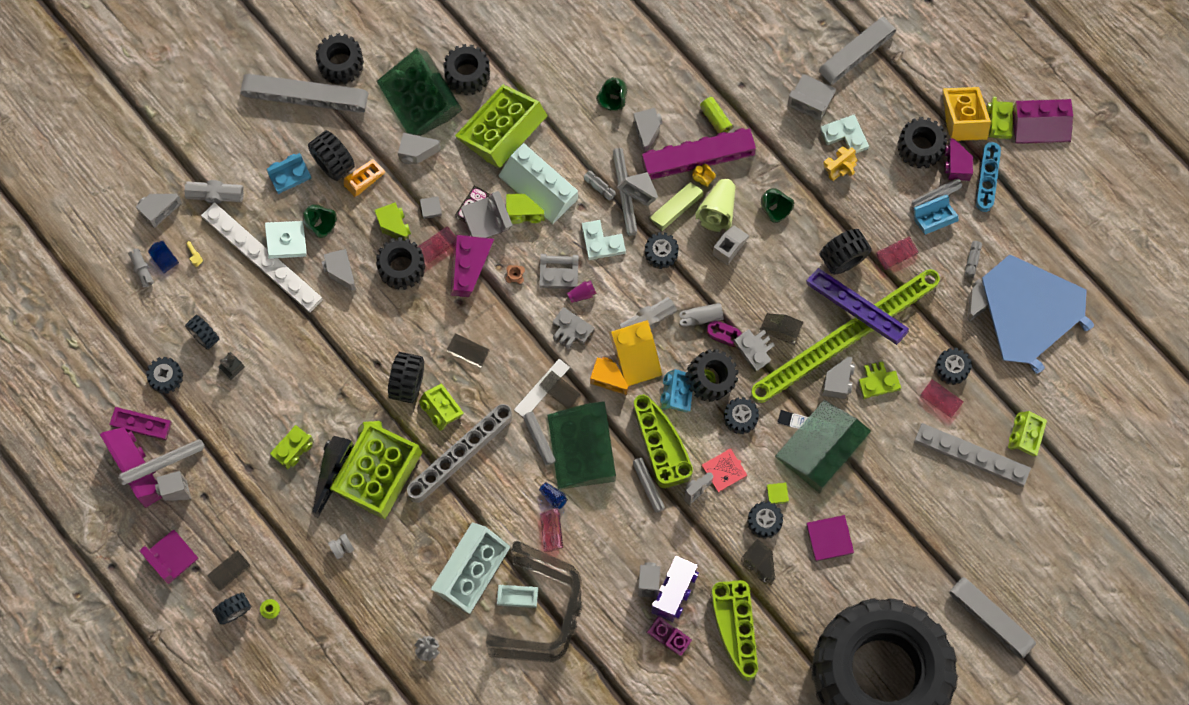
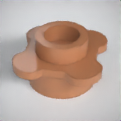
M509 265L507 267L508 274L505 277L506 282L522 284L524 282L523 273L525 268L523 266Z

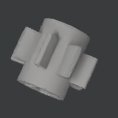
M423 636L422 639L419 638L414 644L417 647L415 650L416 656L423 661H431L432 658L435 659L440 653L437 650L439 647L438 641L431 636Z

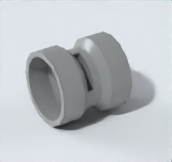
M345 533L338 540L328 542L337 560L342 558L343 554L354 551Z

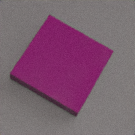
M845 515L806 523L815 562L854 554Z

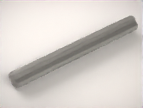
M615 148L613 156L619 184L628 176L623 149ZM620 190L627 234L629 236L636 235L637 227L632 198Z
M198 439L121 473L118 480L121 485H126L200 452L205 446L202 440Z

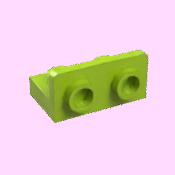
M992 97L991 102L987 103V112L991 121L989 138L1011 139L1013 102L997 101V97Z
M442 383L425 391L419 400L422 410L428 414L432 423L440 431L444 430L447 424L461 418L464 414Z
M1030 411L1018 413L1014 419V427L1009 437L1008 448L1011 450L1019 449L1031 456H1037L1047 420Z
M295 425L270 452V455L288 470L299 462V457L304 452L306 453L312 448L314 440L310 434H306Z

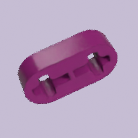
M712 321L707 328V334L711 339L731 347H736V345L730 340V336L736 334L737 338L742 334L739 329L720 321ZM719 327L720 332L713 334L712 329Z

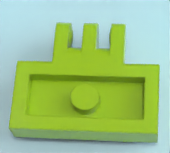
M883 361L879 362V370L876 363L871 364L873 371H870L869 365H864L866 378L858 380L863 399L901 390L896 370L886 372Z

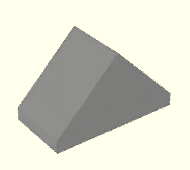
M648 172L626 177L617 186L619 190L646 206H649L658 197Z

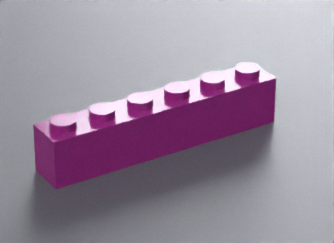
M740 128L728 134L723 132L711 138L702 137L698 141H685L681 145H669L661 150H648L642 154V164L645 173L648 172L650 179L654 180L692 171L697 166L702 167L705 163L708 166H713L754 156L756 146L751 129Z

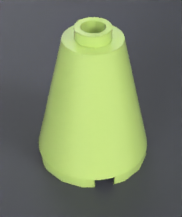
M719 180L697 209L695 216L696 219L699 218L703 227L715 232H720L721 229H726L725 231H727L731 227L736 189L735 184L731 180Z

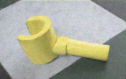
M187 242L186 245L193 255L189 260L197 267L203 262V259L195 251L191 242Z

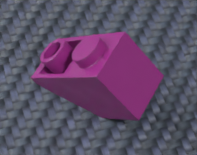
M950 138L944 150V156H947L944 172L948 173V180L958 178L960 181H970L973 175V156L954 138Z

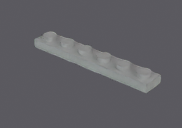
M924 423L921 424L914 440L915 443L1022 487L1025 485L1031 470L1026 465Z

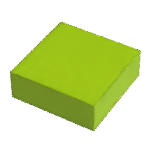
M786 483L767 484L768 501L771 504L789 503Z

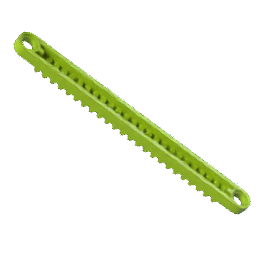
M925 270L874 305L891 317L896 316L899 312H902L905 308H908L911 304L935 289L940 281V276L935 270ZM928 275L933 276L935 282L928 284L925 281V277ZM856 317L757 382L751 390L752 399L757 403L768 401L790 385H793L796 381H799L802 377H805L808 373H811L814 369H817L820 365H823L826 361H829L833 356L835 357L851 344H854L857 340H860L863 336H866L869 332H872L873 329ZM763 388L766 391V395L758 397L755 393L756 389Z

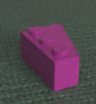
M463 235L456 236L453 245L450 296L470 297L494 239Z

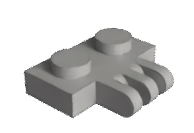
M565 307L562 308L553 320V325L559 328L553 339L557 340L561 335L562 338L559 343L562 345L566 340H569L565 346L567 349L572 346L575 340L584 345L595 330V327Z
M748 329L733 340V343L754 372L771 361L766 352L775 346L773 342L766 346L765 343L770 340L769 336L763 340L761 339L766 334L765 330L754 336L750 329Z
M708 472L702 478H699L697 481L692 480L686 486L687 490L685 491L684 500L689 506L712 483V473Z

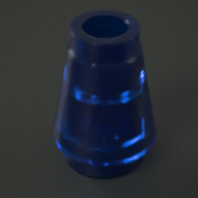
M545 482L539 488V491L553 509L560 510L568 501L565 493L548 482Z

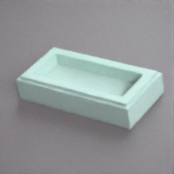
M498 585L497 606L537 608L538 587Z

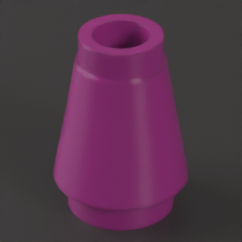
M590 280L582 282L567 294L571 303L593 298V295L597 293Z

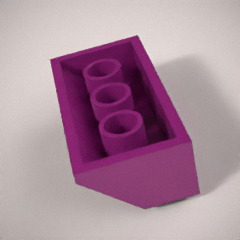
M123 427L100 433L102 440L122 473L146 463L144 458L147 456L141 447L137 448L134 442L137 439L132 431L127 432ZM156 471L128 483L137 499L145 508L162 498L161 495L158 496L155 484H158V481L153 474Z

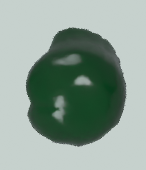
M612 77L607 79L596 97L597 103L606 110H622L626 103V83L620 78ZM610 94L618 96L619 98L613 99L610 97Z
M776 188L768 189L762 195L760 201L763 211L773 223L784 220L794 209L795 204L792 198ZM777 203V207L774 210L769 209Z
M313 204L305 209L303 223L317 237L325 238L332 232L337 221V214L332 209ZM321 219L322 223L318 226H314L318 222V220Z

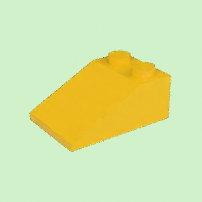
M979 87L943 88L945 116L950 138H954L956 141L988 139L991 121Z
M648 320L609 332L621 373L628 386L663 375Z

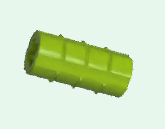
M709 97L701 102L700 108L718 134L728 133L732 130L733 125L713 97Z

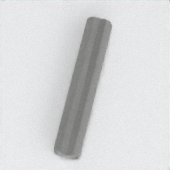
M956 178L913 200L911 205L914 209V207L938 197L949 195L961 189L962 182Z
M526 413L523 416L524 421L546 466L553 464L555 458L534 413Z
M635 459L633 466L654 511L657 513L664 510V504L643 459Z

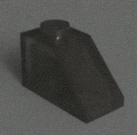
M767 313L759 331L765 330L767 335L795 346L804 322L784 314Z

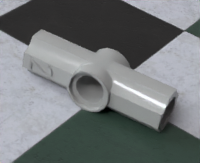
M209 180L207 183L186 182L185 198L205 200L212 204L214 202L219 204L222 201L242 202L244 187L243 185L223 184L217 180Z
M667 297L652 307L646 306L636 313V316L620 324L619 327L623 328L648 320L652 330L660 324V321L676 313L677 309L673 301Z

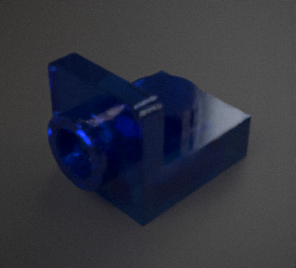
M163 240L154 243L148 250L149 255L163 274L179 264V261Z

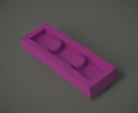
M115 407L109 425L114 428L124 427L129 432L132 431L133 433L166 441L172 422Z

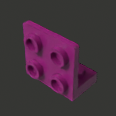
M172 530L151 549L144 546L139 550L167 584H170L198 560L197 555L175 530Z

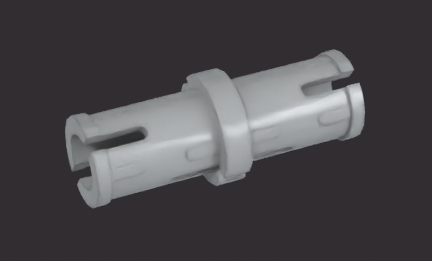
M133 249L134 253L132 251L128 253L134 265L133 270L138 274L142 287H149L148 283L150 285L154 284L148 271L149 266L144 262L140 249Z

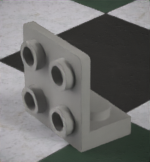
M803 74L795 90L791 91L787 105L821 120L836 89Z
M499 191L493 192L485 199L461 207L464 219L473 237L488 238L508 231L513 226Z

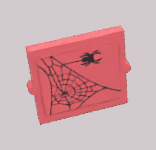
M731 448L702 464L706 474L708 472L713 474L712 484L717 492L724 490L747 476L741 466V460L736 458Z

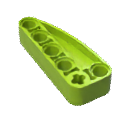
M638 395L634 400V413L658 486L669 488L688 482L692 477L693 467L677 431L663 411L647 395ZM644 402L647 404V407L640 409L637 404ZM645 420L652 421L653 425L650 427H646L645 425H643V422ZM656 438L659 443L652 445L648 440ZM662 456L665 460L662 463H658L654 458ZM684 468L689 471V474L683 476L678 471ZM663 474H666V477L669 476L667 481H664V478L661 479Z
M741 580L718 582L712 588L711 600L719 636L732 665L742 679L749 681L754 679L758 672L750 588L745 581ZM738 587L745 590L742 595H738V592H735ZM723 589L726 595L718 597L715 594V590ZM740 606L745 607L747 614L740 615L737 612V608ZM746 626L750 632L747 635H743L739 632V628ZM749 646L752 653L749 655L743 654L741 647ZM751 666L754 673L751 675L745 674L743 667Z

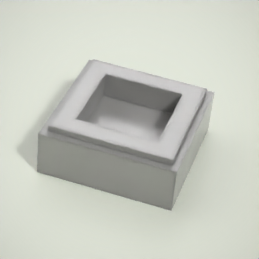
M439 196L420 199L423 219L442 216Z

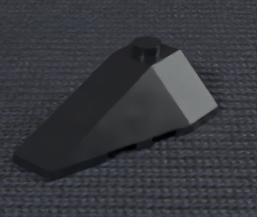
M333 436L324 446L323 450L325 451L312 511L316 518H319L333 493L330 488L354 447L350 439Z

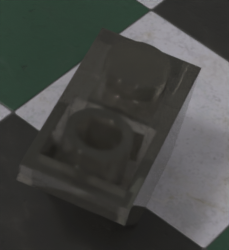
M756 539L742 556V565L751 572L753 570L758 574L757 577L761 582L772 586L775 581L773 551Z

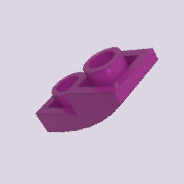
M657 616L646 632L679 656L684 653L692 641L691 638L678 628H674L659 616Z

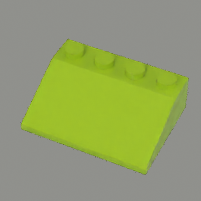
M502 84L460 129L455 137L485 161L500 168L548 115L539 101Z
M368 421L330 489L385 520L423 452L419 445Z

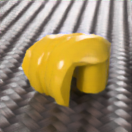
M706 163L702 167L697 166L692 174L693 180L706 187L716 177V174L712 172L710 166Z

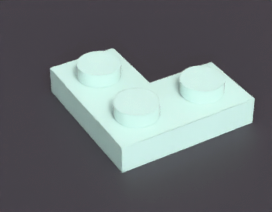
M855 114L820 127L827 145L844 139L848 149L852 147L856 150L855 154L869 148Z
M600 220L582 223L589 260L626 254L622 234L604 237Z

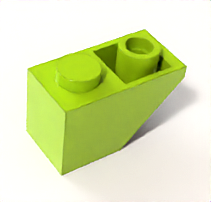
M506 194V210L512 224H520L530 221V223L545 221L544 210L526 194Z
M396 202L374 210L383 234L397 240L398 238H402L403 241L406 238L409 239L408 235H411L408 224L404 225L402 220L405 218L403 210L397 207Z

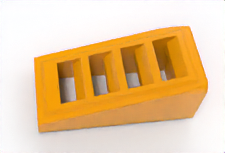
M372 159L344 177V187L356 197L384 175L385 171ZM372 168L375 174H373L369 169Z

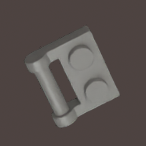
M541 254L540 288L574 289L577 287L579 255L567 257ZM546 263L573 264L572 269L546 268Z

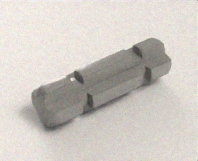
M588 171L584 175V180L591 183V186L599 193L604 194L605 198L608 200L614 198L616 192L612 188H608V185L599 177H595L592 171Z
M973 241L971 244L965 275L969 277H974L976 274L982 243L979 241Z

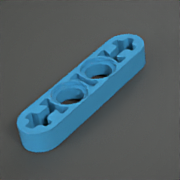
M995 142L987 143L982 153L976 207L982 212L990 211L995 200L1001 148ZM990 148H992L994 152L992 159H989ZM990 164L994 167L995 171L987 172L984 166ZM988 181L992 184V188L985 189L982 183ZM985 195H988L987 206H984L982 202Z

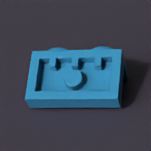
M300 153L292 154L286 160L275 162L266 169L278 194L312 179Z
M674 369L665 374L663 378L664 389L660 398L662 403L661 409L671 408L685 413L690 412L693 391L690 392L689 388L691 386L686 384L688 380L685 377L686 372Z

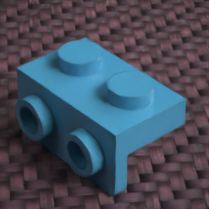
M948 195L914 207V221L925 235L959 221L957 213L949 204Z

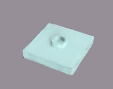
M303 221L265 223L268 259L306 257Z

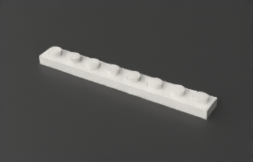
M215 202L201 215L207 223L309 313L323 300L318 293L278 258L268 259L267 248Z

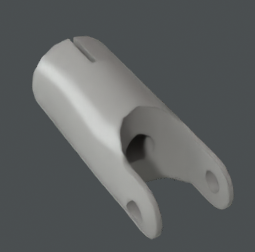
M717 303L681 311L679 314L680 318H682L680 325L685 327L723 320L721 304Z

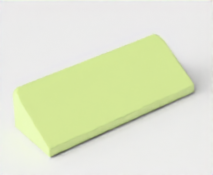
M690 182L650 216L649 219L663 231L703 196V191Z

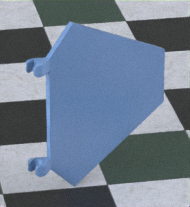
M1008 255L981 278L1003 361L1028 363L1032 370L1038 374L1045 369V366L1036 358L1076 323L1079 322L1084 331L1094 327V323L1085 316L1086 289L1015 256Z

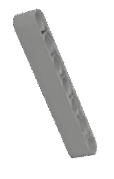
M254 74L244 75L240 91L241 95L248 98L360 113L366 110L369 94L366 90Z
M506 404L498 405L413 480L407 488L410 500L414 503L424 501L512 421L511 408ZM501 412L508 413L506 418H500L498 415ZM490 424L494 426V429L486 431L484 427ZM473 437H477L480 439V441L477 444H471L469 442L470 439ZM458 450L465 451L462 457H457L455 453ZM443 463L451 464V467L447 470L440 468ZM429 476L436 477L433 483H428L426 479ZM414 489L422 490L418 496L411 494Z

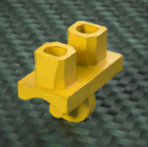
M841 147L836 152L838 159L834 161L832 158H827L823 162L829 179L834 181L840 175L844 176L847 174L852 176L855 174L853 168L857 165L856 162L858 160L855 156L856 150L851 147L848 150Z

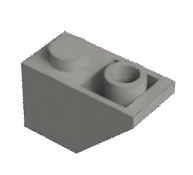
M736 226L731 227L716 243L712 255L728 266L748 240L749 235Z
M847 357L827 371L822 396L846 399L847 394H851L852 382H849L850 375L854 374L855 364H852V357Z

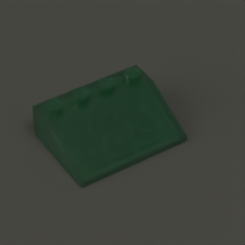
M416 48L377 80L379 87L407 134L422 136L450 121L462 111L461 106L431 56L425 50Z
M823 400L775 457L818 493H821L869 438L871 430L855 417Z
M605 401L583 404L547 414L552 451L555 458L554 465L558 490L616 482Z

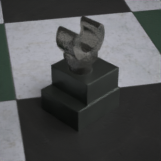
M228 352L227 356L220 360L221 364L218 366L230 380L245 367L231 352Z

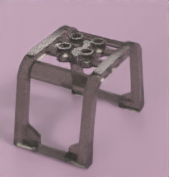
M514 541L511 549V554L514 555L513 565L569 586L572 591L560 635L554 642L544 643L516 640L487 634V652L491 658L553 663L565 656L571 637L575 636L577 630L576 618L580 617L583 606L581 601V577L574 566L522 542ZM548 566H551V567L556 568V569H558V570H560V571H563V572L569 574L570 576H567V575H565V574H563V573H561V572H559V571H556V570H554V569H552V568H550V567H548Z

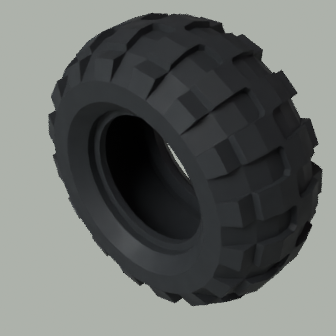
M875 598L863 600L856 605L848 606L838 613L826 626L818 639L811 666L816 696L820 705H950L958 680V675L956 674L957 658L954 647H951L946 637L947 633L939 623H935L927 615L928 613L918 606L913 607L903 603V600L893 598L886 600H877ZM873 641H888L901 647L911 658L915 669V683L910 694L906 698L894 702H883L868 696L861 690L854 678L852 664L855 652L863 645Z

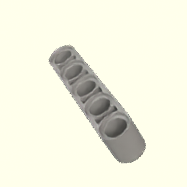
M881 17L820 67L819 73L831 85L836 83L889 40L897 29L885 17Z
M962 577L949 591V594L955 601L1019 658L1023 659L1036 645L1035 640L966 578Z

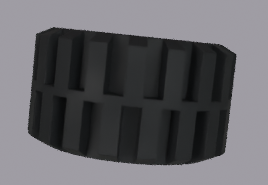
M336 33V36L331 34L328 36V39L324 38L322 40L323 44L319 43L317 46L318 50H316V61L320 74L322 73L324 79L328 78V82L332 83L335 81L339 85L340 82L347 84L348 80L354 81L355 76L359 77V71L363 70L364 64L359 43L355 42L352 36L348 38L347 34L340 36V33ZM337 54L350 56L342 64L330 62L332 57Z
M462 44V47L456 46L454 51L451 49L449 55H446L445 62L443 63L446 83L450 85L451 90L454 91L456 89L458 94L464 92V95H468V93L474 95L476 94L475 91L478 90L480 92L482 91V86L486 87L488 85L487 81L490 80V64L484 51L481 52V48H474L472 44H470V47ZM466 64L477 68L470 75H462L457 72L461 66Z
M919 117L918 120L916 118L912 119L911 123L907 122L901 131L897 146L898 151H900V157H904L903 161L905 163L910 162L909 166L911 167L917 165L919 169L922 166L929 168L930 164L934 166L941 159L947 144V139H945L947 134L942 132L944 129L942 125L938 126L936 120L932 122L931 118L928 117L927 120ZM916 137L926 138L930 141L932 147L921 149L913 143L912 139Z
M325 130L308 143L310 154L331 179L338 181L355 168L354 160L349 151L333 133Z
M851 229L830 240L822 248L819 255L831 274L835 275L857 266L870 254L872 248L860 229Z
M398 238V241L391 239L389 244L385 242L383 244L384 249L380 247L378 250L379 254L376 256V265L384 283L387 282V285L391 288L394 285L397 290L400 287H403V290H405L409 285L411 288L414 287V282L419 283L421 281L420 276L423 277L425 261L421 248L417 247L415 242L411 243L410 239L407 238L405 241L402 238ZM398 257H406L412 261L411 265L402 271H396L390 267L391 262Z
M710 349L693 359L687 367L688 372L685 373V377L688 378L686 384L691 386L689 388L690 392L694 391L696 393L695 397L701 396V400L706 401L708 399L709 402L718 401L731 392L736 386L735 383L738 382L736 375L739 374L738 370H735L737 365L735 362L732 363L731 360L733 358L731 356H725L726 353L724 351L719 353L717 349L713 351ZM705 367L712 368L717 372L719 384H714L706 378Z
M399 352L396 355L388 382L389 399L412 404L415 402L423 379V356Z

